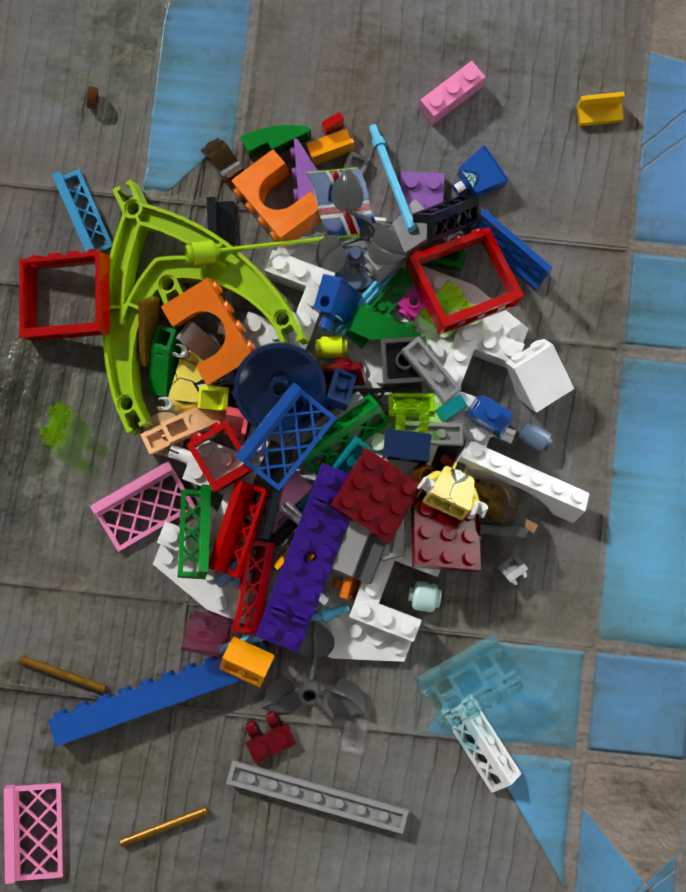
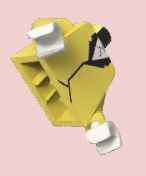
M176 344L181 348V353L172 352V355L183 359H179L169 397L158 398L165 401V407H157V409L160 411L169 409L173 412L184 413L198 407L199 386L207 385L196 368V365L203 362V360L192 351L187 350L185 345Z
M460 462L454 463L452 468L445 466L441 472H432L424 477L417 487L427 492L422 503L459 520H463L470 510H472L471 515L476 513L481 518H484L488 510V506L479 500L477 490L474 487L475 480L465 474L466 466Z

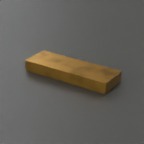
M156 296L138 301L139 365L142 366L150 365V347L157 325H160L159 297Z

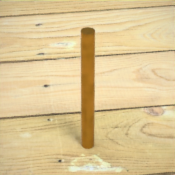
M24 655L19 660V664L102 694L105 693L107 688L105 684Z
M201 807L120 839V845L124 848L209 815L207 807Z

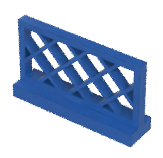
M484 209L479 215L476 226L471 231L489 227L510 269L531 288L536 290L550 275L553 267Z
M292 383L235 454V457L280 491L337 417L304 392L297 384ZM300 396L309 402L310 411L296 413L295 403ZM312 405L315 406L318 410L313 411ZM293 406V413L287 414ZM313 413H323L330 419L324 426L315 427ZM310 414L311 428L298 429L297 415ZM286 416H294L295 430L282 431L281 420ZM277 425H278L279 431H278V432H273V430H274V429L277 427ZM321 429L320 432L317 435H315V430ZM312 430V442L309 445L300 446L299 432ZM296 432L297 446L284 447L282 434ZM279 434L281 448L267 449L266 439L269 435ZM264 443V450H258ZM300 448H306L305 451L301 454ZM297 449V461L286 464L284 450ZM281 451L283 464L269 466L268 452ZM265 452L266 466L255 467L249 462L255 453ZM292 466L290 470L286 472V467ZM283 467L284 477L277 484L270 478V468ZM261 469H267V475Z

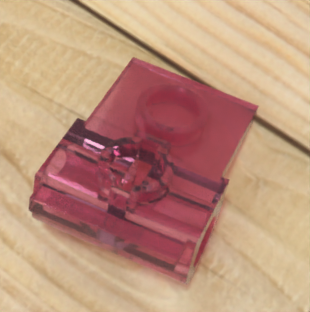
M194 611L193 615H190L186 626L181 651L218 657L221 645L228 641L229 618Z

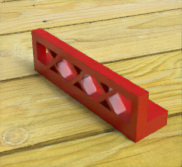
M236 479L209 559V569L224 572L241 579L270 490ZM255 491L261 492L259 502L254 505L252 499ZM252 514V523L247 526L245 522L246 517ZM244 535L245 544L242 548H239V538ZM237 558L238 564L236 570L233 571L229 568L232 559Z
M255 540L253 542V545L257 546L256 556L254 559L251 555V548L240 579L232 631L249 634H256L264 612L274 543ZM253 569V582L251 583L248 579V572ZM249 592L248 604L246 605L244 596ZM246 614L244 627H239L241 617Z

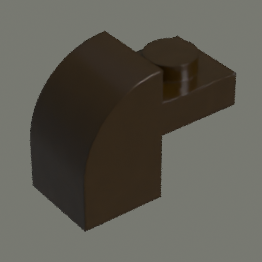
M216 138L208 142L201 149L204 157L213 165L220 178L229 187L233 185L231 180L244 171L240 162L223 139Z
M484 480L483 483L474 482L477 493L489 499L487 504L488 510L484 517L503 526H513L519 509V499L514 488L507 483H493Z

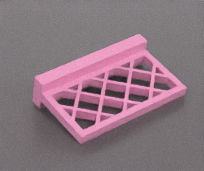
M169 460L92 504L90 508L98 517L119 552L164 526L165 521L171 522L180 517V509L174 508L173 504L176 495L181 496V493L177 492L178 486L180 490L186 488ZM170 475L176 481L174 491L162 488L163 480ZM160 482L159 487L153 486L156 483ZM148 488L158 490L155 502L142 499L144 490ZM160 491L173 494L170 506L158 503ZM141 493L140 498L134 497L137 494ZM186 496L189 506L192 509L195 508L196 505L191 497ZM129 499L138 501L136 513L123 511L125 501ZM141 502L154 505L151 518L138 514ZM121 504L120 510L115 508ZM156 506L169 509L165 520L154 519ZM109 510L118 512L116 525L107 523L102 514ZM172 510L177 511V513L171 515ZM122 514L134 516L131 529L119 526ZM137 518L150 521L148 529L144 532L134 530ZM152 521L158 523L151 527ZM118 529L130 532L128 541L121 545L116 538ZM133 533L138 534L137 536L132 538Z
M61 783L5 786V884L23 880L63 877ZM46 789H56V799L51 804L41 797ZM34 790H41V792L38 794ZM19 791H30L35 796L28 806L20 801ZM37 799L47 807L39 817L29 809ZM56 802L57 811L52 807ZM49 810L57 816V821L51 828L41 820ZM25 812H28L36 820L28 829L20 824V817ZM38 822L47 830L40 840L30 833V830ZM56 826H57V833H55V832L53 831V829H54ZM20 829L24 832V834L21 837ZM50 833L57 839V845L52 851L41 843ZM26 835L36 843L28 853L20 847V841ZM38 846L48 854L40 864L30 856ZM56 850L58 857L53 854ZM20 853L24 855V858L22 860L20 858ZM50 856L58 863V871L48 872L42 867ZM26 859L36 866L31 874H21V864Z

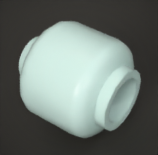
M418 581L415 583L414 588H409L408 601H412V608L415 610L433 612L435 608L440 606L442 591L438 590V586L434 583Z

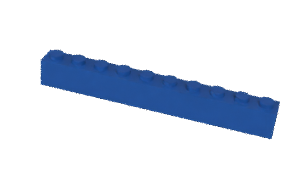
M266 641L252 644L269 652ZM217 655L205 658V663L196 666L195 662L183 666V671L176 674L174 670L161 674L162 679L153 681V678L139 682L140 686L132 689L131 685L118 690L119 694L112 697L110 693L96 697L97 702L89 704L88 701L75 705L76 709L68 712L67 708L53 713L54 717L49 719L48 723L57 747L242 679L220 670L219 666L222 657L217 658ZM272 661V663H271V665H270V667H269L268 670H271V669L274 668L273 661Z

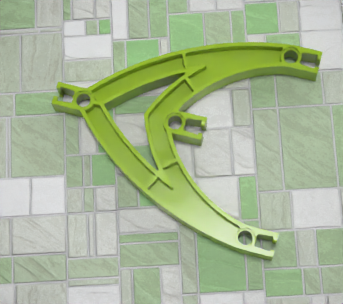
M130 179L126 184L130 187L133 194L131 199H126L128 196L122 191L120 186L112 190L123 214L110 253V335H103V349L109 386L116 410L126 432L136 436L142 433L141 428L137 429L134 421L135 416L138 415L141 420L138 423L139 427L151 428L155 426L144 403L141 389L138 301L156 296L159 297V303L162 299L164 304L187 291L184 283H200L208 278L212 279L213 282L216 280L222 289L235 293L256 306L271 322L280 342L290 343L287 334L294 330L298 335L295 338L296 343L300 342L306 345L310 342L298 317L283 295L239 251L219 253V258H216L215 263L199 265L187 263L185 256L157 257L148 265L135 284L137 269L148 231L169 237L185 245H190V242L213 240L214 244H218L219 248L233 246L213 232L183 216L147 204L140 186ZM139 208V211L134 214V211ZM174 282L173 288L168 290L169 284ZM288 316V323L281 326V320ZM132 400V407L128 410V403Z

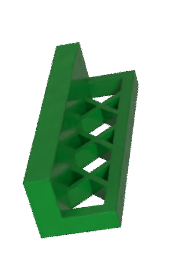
M369 394L364 398V402L333 422L304 460L314 475H316L322 463L331 465L353 439L350 436L356 428L361 429L360 435L357 437L365 441L390 424L380 405ZM379 414L382 420L375 425H369L370 419ZM311 437L301 445H309L312 442L313 437ZM343 442L340 449L331 451L333 444ZM300 448L301 454L305 451L306 448ZM318 455H324L323 460L314 466L311 460Z
M202 484L200 490H181L177 578L206 579L208 574L210 485ZM186 496L199 497V504L192 509L186 503ZM191 515L198 521V526L192 531L185 524V520ZM189 537H192L197 543V548L192 552L184 546V542ZM190 558L196 564V572H184L183 563Z

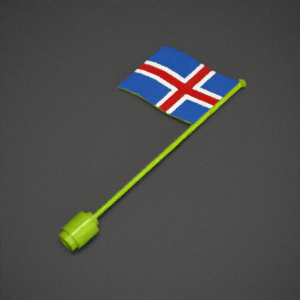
M358 167L305 172L314 189L319 216L328 235H336L339 239L360 237V228L365 224L362 220L349 214L348 209L346 211L338 210L332 202V187L340 175L347 169L355 174L363 191L362 206L359 209L353 210L363 217L371 219L372 223H376L371 211L367 186ZM324 237L219 248L218 244H214L213 240L190 242V245H185L184 251L187 263L199 265L215 263L216 258H219V253L320 242Z

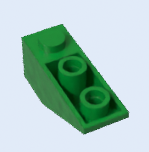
M368 304L356 306L346 330L365 340L420 337L422 334L416 331V326L404 322V325L396 322V317L388 313H384V316L376 313L377 308Z
M159 324L150 347L148 392L161 397H168L179 359H181L173 356L172 352L180 354L181 348L176 344L182 343L176 339L180 331Z

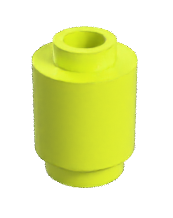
M321 336V339L315 340L316 357H322V359L344 357V353H348L347 340H343V336Z

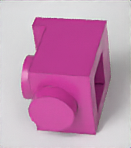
M414 284L397 305L398 313L404 319H411L412 321H415L426 308ZM411 299H414L418 302V304L416 306H412L409 303V301Z

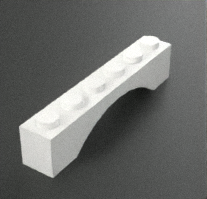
M466 439L464 446H461L456 453L454 463H463L466 466V475L473 479L494 480L520 488L539 499L555 516L574 523L586 511L589 493L468 439Z

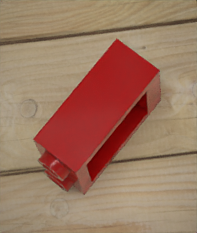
M221 420L212 424L209 427L211 430L202 434V432H199L190 437V442L186 444L215 493L235 483L236 479L240 480L254 472L247 465L242 464L217 480L213 478L196 447L223 431L227 432L237 451L242 447L227 421L222 423Z

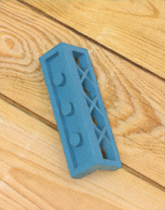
M77 169L64 176L60 171L51 174L85 252H88V249L101 250L103 253L112 249L113 243L81 171ZM78 177L80 184L77 191L70 189L67 181ZM79 196L88 199L89 202L86 210L77 207L76 203ZM88 215L97 219L94 229L85 225ZM96 234L105 237L107 242L106 245L97 249L93 243Z

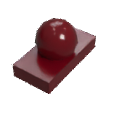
M342 357L338 358L334 364H320L324 372L326 387H328L335 368L357 375L354 386L366 384L362 363H353L351 359Z

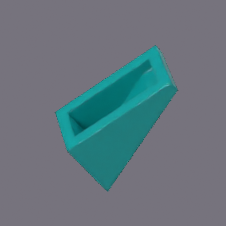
M459 393L436 409L435 413L441 422H444L466 408L467 404Z

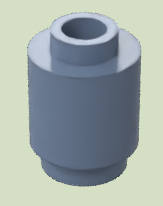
M526 423L518 436L523 444L539 453L542 450L547 451L553 442L550 439L551 433L535 424Z

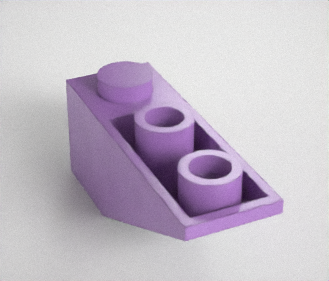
M294 139V146L290 147L291 160L296 161V168H292L293 181H297L298 189H293L294 202H297L310 191L315 196L312 184L305 172L318 170L298 139Z

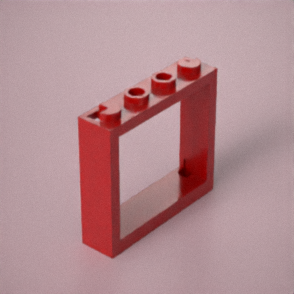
M489 227L482 230L480 228L475 229L463 237L460 235L455 236L449 242L443 244L440 242L433 244L424 251L416 250L409 255L405 265L439 335L518 306L524 297ZM482 243L507 293L446 316L421 264Z
M88 249V252L84 253L68 251V254L65 255L48 253L46 257L32 255V257L27 259H19V338L28 341L110 335V256L102 253L101 250ZM95 264V322L37 327V270Z

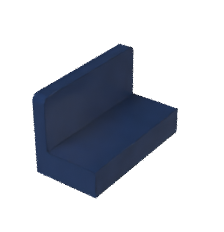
M335 368L326 390L323 407L327 409L328 405L346 411L357 375Z
M386 429L382 458L428 464L432 435L429 433Z

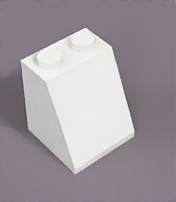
M545 339L533 342L528 349L514 354L510 360L505 362L518 399L536 413L574 389L554 345Z

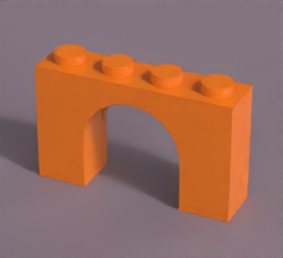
M272 149L231 180L235 187L233 192L240 201L244 199L246 202L245 207L251 215L256 214L259 217L257 221L264 230L268 228L271 231L269 235L274 242L297 240L322 222L316 198L310 191L285 209L273 210L264 205L268 192L290 175L286 163Z
M208 278L161 306L173 327H179L195 316L205 312L216 315L222 321L225 328L223 346L216 354L196 365L207 386L214 385L237 371L244 358L256 349L254 343L245 337L244 332L246 330L240 320L236 321L232 315L234 312L232 305L228 300L224 301L221 296L223 291L216 280L213 282L212 279Z

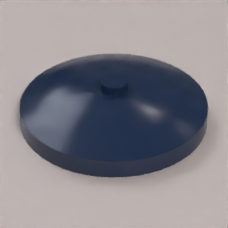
M287 342L264 344L250 352L241 362L236 372L234 398L237 407L244 418L257 428L292 383L297 384L304 392L323 406L326 396L324 372L315 357L298 345ZM300 396L295 403L296 413L310 411L309 402ZM312 405L313 411H317L318 409ZM293 406L287 414L293 413ZM313 413L314 419L319 413ZM310 414L297 415L298 429H303L311 423ZM286 416L281 420L282 431L295 430L294 416ZM277 425V427L273 430V432H278V431H279L278 425Z

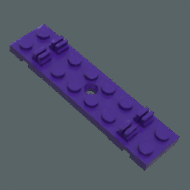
M324 463L321 464L255 634L256 637L299 652L350 521L329 507L349 473ZM308 553H312L315 556L311 562L306 560Z

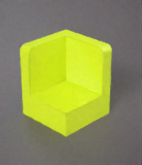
M199 386L198 409L227 410L229 388Z

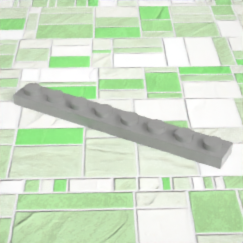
M236 760L232 761L226 784L401 834H403L409 812L405 808Z

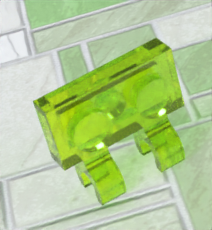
M449 280L446 281L436 294L446 316L455 307L461 311L473 306L470 302L462 299L465 296V292ZM425 307L420 316L434 326Z
M389 393V417H396V430L405 431V417H419V432H428L429 417H435L434 393Z
M58 401L55 407L49 406L47 414L51 415L47 428L41 427L39 435L43 436L41 443L55 448L56 444L61 442L63 425L69 421L71 416L70 406Z

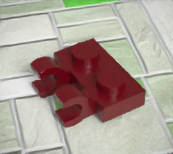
M275 711L265 716L271 727V730L265 733H259L254 720L246 723L245 729L251 739L245 743L254 763H258L296 745L288 723L286 722L281 725Z

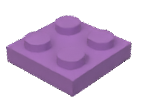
M401 171L400 187L407 205L416 199L426 209L443 202L444 174Z

